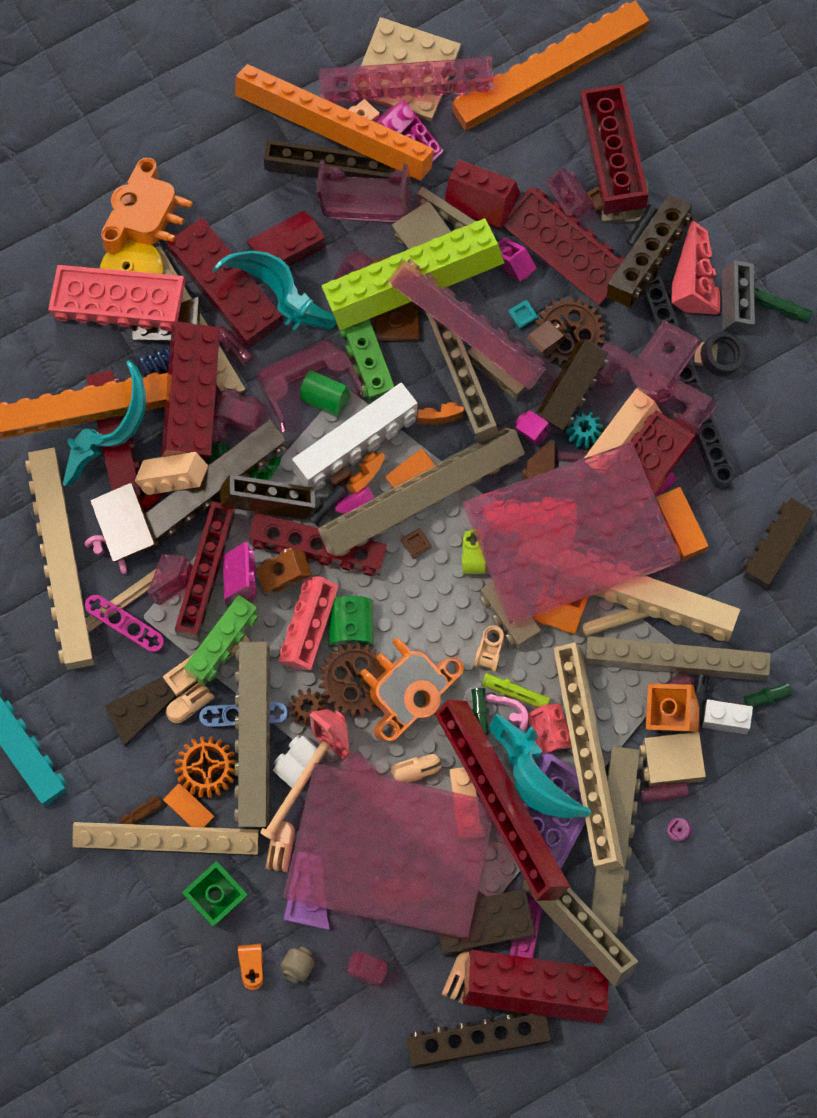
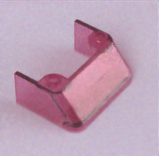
M320 160L316 194L324 216L333 219L397 222L410 213L411 177L407 164H403L402 171L397 170L390 174L389 179L346 177L342 169L338 167L327 169L325 161Z
M324 340L266 366L258 372V384L282 432L286 430L285 419L276 401L286 396L288 392L287 383L306 375L309 369L316 371L324 366H328L333 372L345 370L357 396H362V384L347 354L335 341Z

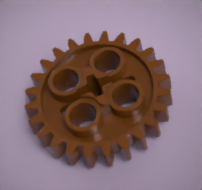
M570 296L569 302H565V299L561 297L560 304L553 300V308L546 305L545 311L547 313H539V317L542 320H536L535 324L540 327L546 321H550L552 324L557 322L565 330L563 335L567 337L562 343H568L571 346L569 351H562L558 347L550 355V363L558 360V367H560L563 362L567 361L575 347L571 335L566 334V326L560 319V316L564 317L569 331L574 330L573 338L576 343L580 340L579 335L581 333H587L591 337L588 341L595 345H604V340L599 337H604L606 334L605 331L600 330L605 327V323H598L602 315H594L597 310L596 307L591 310L588 309L590 302L581 305V298L578 299L577 303H574L572 296ZM571 314H577L580 320L572 322L568 317Z
M348 643L346 650L339 646V654L331 651L332 659L327 657L324 659L328 666L320 667V670L325 674L318 676V679L324 681L319 684L318 688L326 690L321 696L329 697L327 705L335 704L333 711L340 707L342 708V715L348 710L351 717L354 716L356 711H358L360 717H363L364 710L372 714V706L379 709L371 698L370 690L365 687L366 681L360 674L362 670L355 667V661H364L366 670L378 679L385 672V668L375 656L377 649L370 653L368 652L369 645H366L362 650L359 643L356 644L355 649H352L351 644ZM345 662H349L351 666V671L346 666ZM338 669L343 670L346 678L342 680L337 679L334 671ZM352 674L355 678H360L358 686L365 695V698L361 697L356 682L351 683ZM344 691H354L356 698L354 700L346 699Z

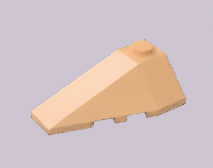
M636 388L584 457L582 463L599 475L612 468L616 464L619 454L631 444L634 434L640 432L643 428L646 418L653 414L655 410L661 413L655 401Z

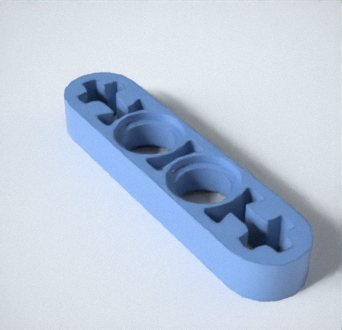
M270 702V711H276L278 706L280 710L284 711V714L280 715V719H277L275 715H270V724L283 723L287 720L289 710L286 705L280 702ZM236 705L207 706L201 710L199 718L201 723L207 727L235 726V721L230 722L227 719V713L231 709H236L239 712V707H236ZM220 709H223V723H220V718L212 719V723L205 719V715H208L210 710L213 714L217 715L221 714Z

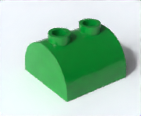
M362 596L334 598L328 617V647H347L348 643L352 647H356L357 643L360 646H374L372 599Z
M217 861L182 892L192 907L213 928L248 896Z

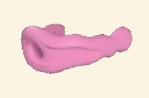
M95 535L85 541V546L88 548L94 545L93 551L96 555L101 556L104 554L103 543L106 544L103 535ZM123 559L118 563L121 573L126 574L127 567Z
M493 694L486 696V702L503 704L519 712V714L511 713L509 722L514 726H520L519 729L521 731H526L528 727V712L519 701Z

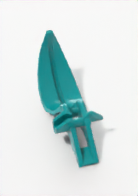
M260 251L238 252L226 256L212 269L214 272L224 267L240 269L268 284L277 295L278 311L286 317L284 324L288 325L292 321L291 328L294 331L300 323L331 330L337 324L334 315L315 305L306 293H303L301 296L297 293L298 290L294 285L289 266L274 255Z
M128 360L126 364L132 377V395L124 419L114 432L107 435L94 429H83L74 440L70 438L67 440L71 450L63 481L64 486H73L88 462L101 455V452L98 450L99 445L107 447L124 444L136 433L145 413L146 391L142 376L131 360Z
M495 714L489 730L505 747L508 753V763L514 767L515 788L521 799L531 808L543 814L559 818L590 816L591 810L568 796L536 765L534 759L540 756L542 750L535 742L538 739V734L534 727H530L527 733H524L499 714Z

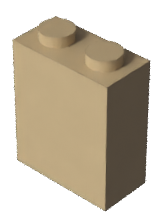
M699 732L644 738L643 745L639 746L640 756L645 759L646 767L643 768V779L648 781L649 787L704 781L706 776Z

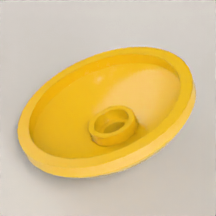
M127 239L120 252L105 254L100 269L164 274V263L160 253L153 245H146ZM130 264V268L125 270V265Z

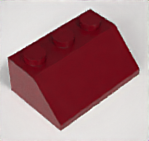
M458 160L449 176L444 201L472 219L479 221L485 218L488 225L501 229L521 193L515 180Z
M303 210L247 240V243L252 251L267 252L280 258L288 266H291L325 248V237L314 219Z

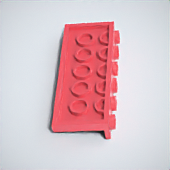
M58 265L48 310L58 321L71 319L79 323L92 321L100 325L114 323L121 327L135 325L143 329L156 327L164 331H171L176 321H178L186 279L184 276Z

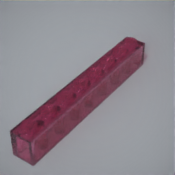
M410 259L408 262L402 260L387 282L520 384L531 390L546 370L542 366L545 362L535 354L530 357L525 353L527 348L518 341L513 344L507 339L509 334L498 327L497 330L489 325L491 321L482 314L479 317L472 312L473 307L466 301L458 302L454 298L456 294L445 286L444 289H441L437 286L438 280L427 273L424 276L418 271L420 266Z

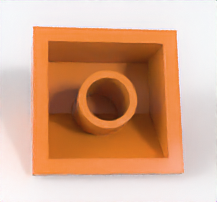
M547 580L539 596L533 619L543 625H551L563 632L575 634L590 595L576 588L565 587L559 582Z
M648 683L647 730L699 732L700 709L693 685Z

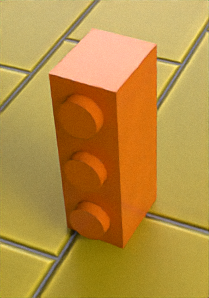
M681 487L656 496L653 510L656 517H661L664 524L662 529L667 538L670 537L673 545L671 547L674 548V555L680 557L681 561L684 562L706 553L709 546Z

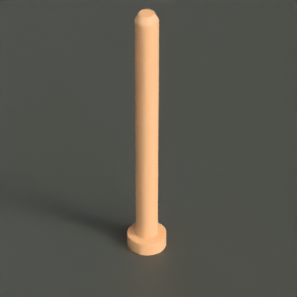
M323 741L319 745L267 829L263 828L260 833L273 842L277 837L274 833L329 748L328 743Z

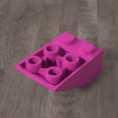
M405 100L389 108L376 121L380 125L433 148V161L443 152L442 148Z
M248 542L242 543L223 555L225 605H231L238 595L252 604V597H257L254 577L256 575L254 550L249 549Z

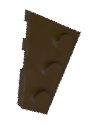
M196 297L181 302L178 322L199 324L201 298ZM133 325L132 340L137 342H170L171 331H164L156 327L143 329Z
M163 677L106 704L105 708L124 746H127L131 739L141 732L177 696Z

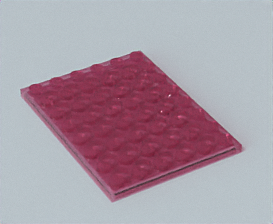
M633 442L463 502L467 517L509 624L681 563V558Z
M314 763L283 899L468 938L493 820L479 797Z

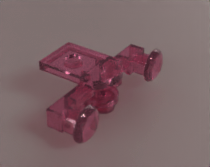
M663 320L638 358L607 341L601 348L608 352L606 358L609 360L602 371L598 370L595 375L597 383L604 386H612L614 382L611 379L618 370L622 372L627 371L631 374L636 386L655 402H664L671 395L676 397L687 406L683 415L676 412L673 414L675 422L684 430L692 434H700L702 432L701 424L706 417L709 418L717 406L712 397L677 379L702 342L699 338ZM668 346H675V350L672 353H665V349Z

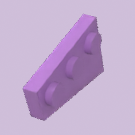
M298 852L283 921L329 931L321 857Z

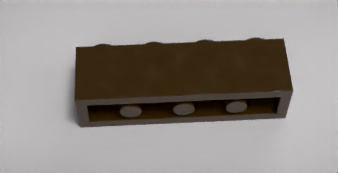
M231 474L220 486L221 507L303 520H306L315 509V490L313 487Z
M793 498L788 503L783 502L777 512L780 515L776 522L772 520L765 531L769 533L765 540L760 539L754 549L757 551L755 557H749L743 566V569L746 570L743 577L767 590L810 521L814 511Z

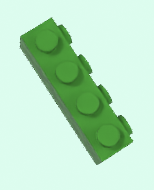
M367 319L341 331L338 327L341 338H346L347 340L346 352L349 358L353 357L355 365L352 366L356 378H361L362 385H360L362 395L364 398L368 397L369 402L373 403L393 389L394 384L370 320Z
M238 595L184 666L185 673L203 686L208 681L211 682L216 676L217 669L221 663L224 664L229 659L230 651L235 645L238 646L239 642L243 640L244 633L248 627H252L259 617L257 616V607Z

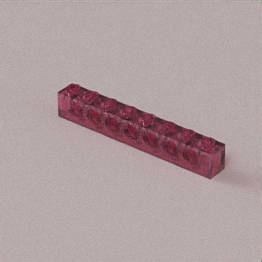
M492 57L319 69L320 97L336 103L342 100L356 102L360 99L379 100L384 97L399 99L403 96L422 97L426 94L442 96L453 92L456 94H465L468 91L484 93L494 90ZM470 74L476 75L474 79L466 78ZM447 76L455 77L451 81L445 80ZM427 77L433 78L431 82L423 81ZM405 79L412 80L408 84L402 83V81ZM385 80L390 82L388 85L380 84L382 81ZM362 82L368 83L365 87L358 86ZM339 84L347 85L346 87L341 89L337 88Z

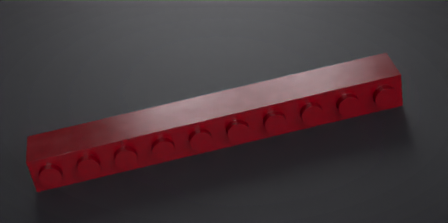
M448 699L436 711V718L536 900L556 901L570 885L468 702Z

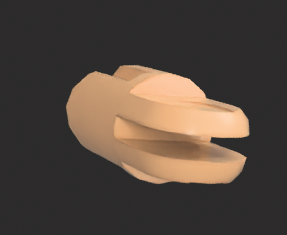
M196 683L167 706V717L173 723H181L212 701L215 696L210 693L206 686Z
M430 754L396 763L391 767V773L396 783L403 785L421 780L425 776L438 772L442 764L439 756Z
M282 821L274 833L277 836L274 842L270 840L265 869L271 870L273 868L275 871L282 869L283 872L288 873L295 829L291 823Z
M470 951L462 952L456 958L441 995H447L454 977H457L450 994V999L455 1000L465 979V963ZM464 987L458 999V1002L463 1004Z

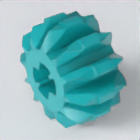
M583 410L580 411L579 416L572 414L574 420L565 431L566 435H570V443L577 441V448L580 447L581 443L584 444L586 449L589 448V442L594 445L602 435L600 431L603 430V425L598 424L600 421L599 417L592 418V411L588 413V416H585ZM583 427L588 428L586 433L581 431Z

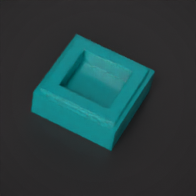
M527 300L508 310L509 316L519 331L538 320L537 314Z

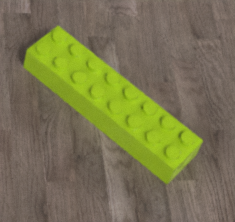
M484 218L387 259L373 263L370 266L351 272L348 275L331 280L321 286L341 331L502 265L504 260L499 245Z

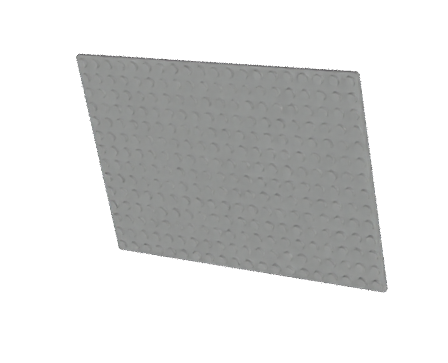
M348 389L351 398L339 417L337 418L321 411L281 457V463L269 481L304 486L293 472L292 459L369 404ZM399 429L398 434L390 440L385 439L380 443V447L374 451V453H383L385 458L376 475L365 487L368 486L375 498L391 490L393 486L385 476L421 448L425 450L436 465L442 461ZM363 459L353 466L351 464L348 465L352 476L361 471L358 465L363 462ZM329 479L323 488L315 491V509L321 503L320 500L322 498L325 499L333 490L329 485ZM345 483L341 487L348 493V495L352 494L348 491L347 487L345 486L347 483ZM470 484L463 487L462 492L446 496L443 502L426 507L423 513L409 516L403 524L393 525L387 528L388 531L386 533L369 538L371 541L387 544V552L380 576H366L362 574V571L354 569L353 571H345L340 566L334 564L324 566L313 559L307 561L312 573L310 577H323L339 585L335 597L362 596L373 600L374 646H369L368 652L371 653L374 649H377L375 656L382 653L393 664L402 655L392 643L397 637L411 651L423 652L435 665L443 659L452 657L462 661L464 666L463 672L440 695L438 709L448 699L467 701L470 708L473 709L471 689L486 688V696L488 694L501 696L500 692L481 686L487 672L503 680L507 678L511 683L550 697L548 705L560 704L567 722L554 648L576 642L583 650L585 661L588 636L584 635L582 625L586 622L628 609L624 605L610 603L604 598L590 595L575 634L563 632L559 628L543 625L534 620L541 630L540 636L517 650L514 645L510 646L505 637H503L496 672L484 666H473L485 629L489 626H496L491 617L493 613L489 608L485 609L479 600L481 588L504 575L533 618L539 596L547 580L533 573L522 572L519 568L515 567L516 556L522 544L521 540L513 537L507 538L483 528L484 506L497 504ZM235 510V517L224 554L244 542L249 544L248 538L254 515L258 512ZM338 511L330 512L317 528L344 515V513ZM258 513L304 525L317 527L308 518H306V520L297 518ZM421 528L432 548L412 559L402 544L401 538ZM468 530H478L483 536L485 574H462L463 536ZM271 532L267 537L275 540L280 535L277 532ZM294 537L289 542L292 545H298L302 540ZM470 539L471 545H475V539ZM316 542L311 548L320 550L323 548V544ZM249 544V549L254 550L256 568L263 565L262 562L265 559L280 556L274 550L267 548L265 550H258ZM358 553L355 558L363 561L367 558V555ZM196 556L144 615L146 622L188 656H192L230 607V605H225L223 558L198 641L177 636L175 632L176 622ZM256 571L254 577L257 597H252L253 605L257 607V616L259 617L252 627H248L244 634L250 642L270 643V702H280L288 708V703H294L291 700L292 695L299 698L298 690L301 689L303 694H307V688H310L311 695L318 691L320 693L318 699H325V703L322 706L334 713L335 704L327 705L329 697L321 696L326 690L318 688L319 684L324 682L318 679V676L325 674L320 670V667L328 666L324 659L326 657L332 659L331 651L339 654L338 647H328V620L311 670H294L278 662L280 649L284 644L287 628L291 623L294 607L298 602L301 586L305 579L277 594L264 593ZM644 619L589 635L593 637L674 644ZM490 633L487 636V639L492 643L500 639L496 633ZM234 654L218 667L215 677L236 694L239 693V684H236L235 681L236 670H239V661H236ZM355 661L357 669H366L364 661ZM345 662L346 666L351 671V666L349 662ZM449 662L447 664V671L453 674L455 668ZM585 665L605 767L609 763L612 746L622 747L646 718L648 683L673 684L681 674ZM338 669L334 671L337 679L342 680L346 678L343 670ZM352 674L350 681L351 683L356 682L358 686L360 678H355ZM365 682L366 689L370 690L371 686ZM358 686L361 697L365 698V695ZM344 691L346 699L354 700L356 698L354 691ZM419 691L414 694L413 700L415 705L419 708L422 707L425 701L423 694ZM507 695L504 696V697H508V698L517 700V699L512 698V697L507 696ZM517 700L526 708L528 713L538 708ZM486 702L487 708H489V714H487L488 727L495 714H499L508 722L511 713L519 714V712L509 706ZM304 704L303 708L306 709V712H310L312 705L309 707L308 704ZM279 706L276 711H270V715H275L277 719H280V715L284 714V711L280 710ZM372 706V714L364 710L363 717H360L358 711L351 717L350 711L347 710L343 716L346 718L345 722L347 723L350 751L349 762H345L328 748L320 763L484 896L503 893L520 872V869L503 838L496 834L497 827L477 791L482 833L481 840L458 842L449 772L450 769L463 768V765L435 713L429 717L417 718L395 740L380 741L374 734L375 726L385 716L380 708L376 709ZM339 707L336 711L342 714V708ZM288 717L283 723L274 724L292 740L297 736L299 738L307 736L318 747L322 743L312 735L310 721H308L306 728L303 727V721L298 725L294 723L296 717ZM529 721L528 727L524 733H527L528 729L530 728ZM388 725L383 727V734L386 737H389L391 734V728ZM489 730L490 734L486 736L515 787L514 767L508 763V753L505 747ZM572 748L566 752L564 749H560L552 753L553 756L576 770ZM430 754L440 757L441 769L434 774L423 777L421 780L399 785L391 773V767L394 764L414 757L419 758Z

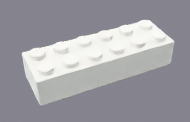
M402 383L398 384L292 459L294 474L304 486L313 487L315 491L320 490L325 486L329 477L346 465L351 464L353 466L357 464L368 451L369 453L374 452L378 449L382 441L394 438L398 434L399 429L404 426L406 428L411 426L417 417L416 400Z

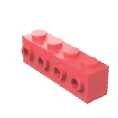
M308 577L305 579L301 586L298 602L294 607L291 623L287 628L284 644L280 649L278 662L294 670H311L339 585L323 577Z

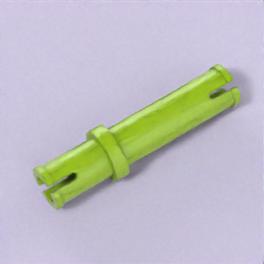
M487 672L481 685L500 692L501 696L507 695L538 708L548 705L550 697L511 683L507 678L503 680Z

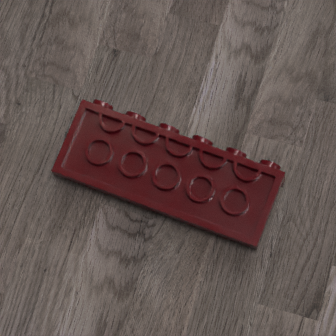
M530 187L513 206L502 227L600 307L607 298L608 282L624 261V258L622 256L617 258L613 255L612 252L614 250L605 242L601 245L596 241L597 236L589 229L584 231L579 227L581 223L575 217L570 215L568 218L562 213L564 209L558 203L553 202L551 204L546 199L548 196L539 188L534 190Z
M655 410L653 414L646 418L640 432L634 434L628 448L619 454L613 468L607 470L601 484L592 490L591 497L586 504L584 503L579 507L577 520L616 546L696 440L695 435Z

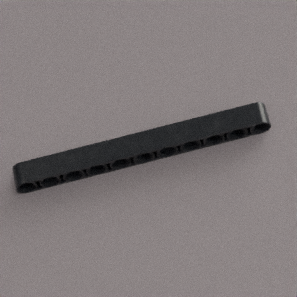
M655 270L651 283L643 288L642 297L711 481L717 489H726L731 485L734 470L659 271ZM657 294L661 299L653 300L650 295ZM665 314L668 319L661 320L657 315ZM665 334H673L675 339H667ZM679 353L683 358L675 359L672 354ZM687 373L690 379L685 380L680 377V374ZM695 393L698 398L690 399L687 394ZM702 413L704 414L705 419H697L695 417V414ZM710 433L713 439L707 440L702 434ZM717 453L721 459L713 460L710 454ZM717 474H726L728 476V480L723 481L719 479Z

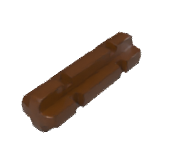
M154 795L148 799L149 802L142 803L131 810L129 815L125 814L120 818L121 824L134 825L135 821L138 823L150 815L152 810L156 811L162 807L161 800L157 795Z

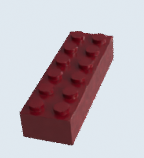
M618 84L580 90V107L604 215L647 208L648 192L624 85Z
M203 217L177 234L174 242H167L169 253L247 349L283 324L281 313L247 272L230 267L220 268L216 272L212 270L220 260L232 253Z
M176 321L171 330L161 457L197 452L206 463L211 456L220 327Z
M470 950L465 963L463 1005L602 1024L608 1012L609 980L597 967Z

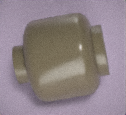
M304 947L290 949L280 964V968L283 971L282 976L293 983L305 981L315 966V961L311 957L312 953Z

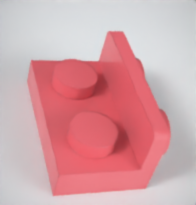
M560 704L543 705L528 713L529 725L534 727L538 734V739L535 742L541 748V753L552 754L560 749L572 747L570 734Z

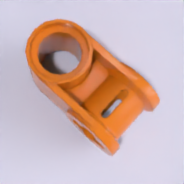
M261 943L238 946L243 984L249 990H258L264 980ZM252 973L259 977L255 979V983H251L250 979H248Z

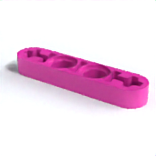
M92 595L86 600V611L102 623L149 652H157L162 648L163 637L159 632L99 595ZM99 600L100 607L104 609L106 605L110 606L104 618L99 616L102 614V611L99 609L91 610L90 601L95 602ZM112 611H117L121 615V621L117 624H112L108 620V615ZM132 623L140 626V633L137 636H131L127 631L128 626ZM144 629L149 631L146 636L150 638L158 637V647L155 645L152 648L149 647V641L145 638L143 642L138 641L143 635Z

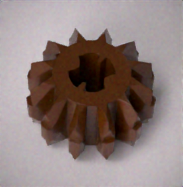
M307 688V694H303L301 689L298 690L299 698L292 695L291 700L294 703H288V709L292 710L289 713V717H296L294 721L296 725L303 721L304 728L308 726L310 714L313 711L326 709V707L322 706L325 703V699H318L320 696L318 691L311 695L310 688ZM304 704H308L309 707L312 705L310 712H306V709L303 708Z

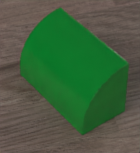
M310 369L300 389V400L337 418L351 398L346 385Z

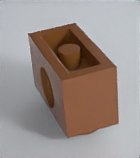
M284 549L280 552V556L265 559L262 562L263 565L255 568L264 593L277 594L312 576L303 550Z

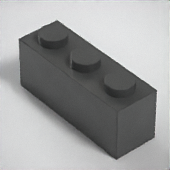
M734 260L722 269L723 331L743 334L755 325L753 263Z

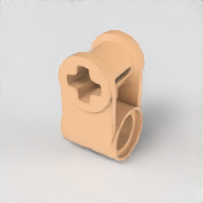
M489 626L485 629L473 666H484L496 672L504 637L500 627ZM490 633H496L500 639L492 643L487 639V636Z

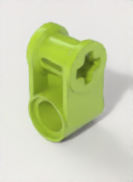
M475 529L468 530L463 536L462 574H485L483 536ZM470 539H475V545H471Z

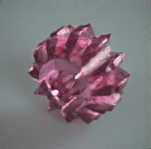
M355 952L349 961L347 973L358 981L378 986L381 985L386 977L388 965L383 960L370 954Z

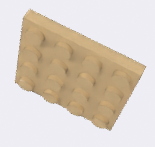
M380 17L352 87L351 95L389 108L405 100L417 117L432 122L461 44Z

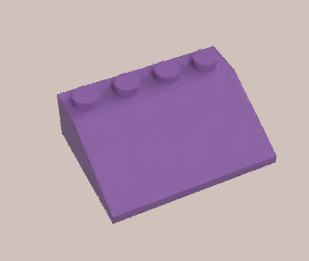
M541 753L539 757L534 759L536 765L556 786L575 801L582 804L576 770L552 754ZM523 801L561 869L586 822L585 817L559 818L543 814L531 808ZM497 829L496 834L499 835V836H501V834L499 833V831H498V829Z

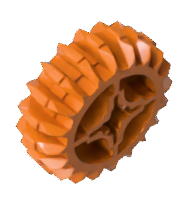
M202 736L200 737L201 743L197 744L195 739H192L193 747L185 744L184 748L187 753L183 751L178 753L183 760L178 759L175 761L176 765L181 766L175 769L176 774H183L177 778L178 782H185L182 787L186 790L191 787V795H194L198 790L199 798H203L204 792H207L208 798H212L211 791H216V794L219 796L221 795L220 787L226 791L229 789L225 783L226 781L229 783L234 782V779L229 775H235V769L231 768L235 767L237 762L231 760L235 757L234 752L227 753L230 749L229 745L221 748L223 743L221 739L216 744H214L213 737H210L208 743H205V738ZM208 751L218 753L224 761L219 762V760L210 759ZM200 752V760L192 763V766H188L191 758ZM205 757L207 763L211 766L208 769V777L203 769L200 770V768L204 767ZM225 768L222 776L212 783L213 774ZM188 773L203 776L205 784L195 782Z

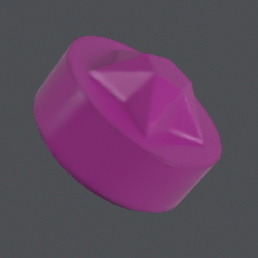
M675 818L669 823L667 831L671 839L683 842L691 836L692 827L687 820Z

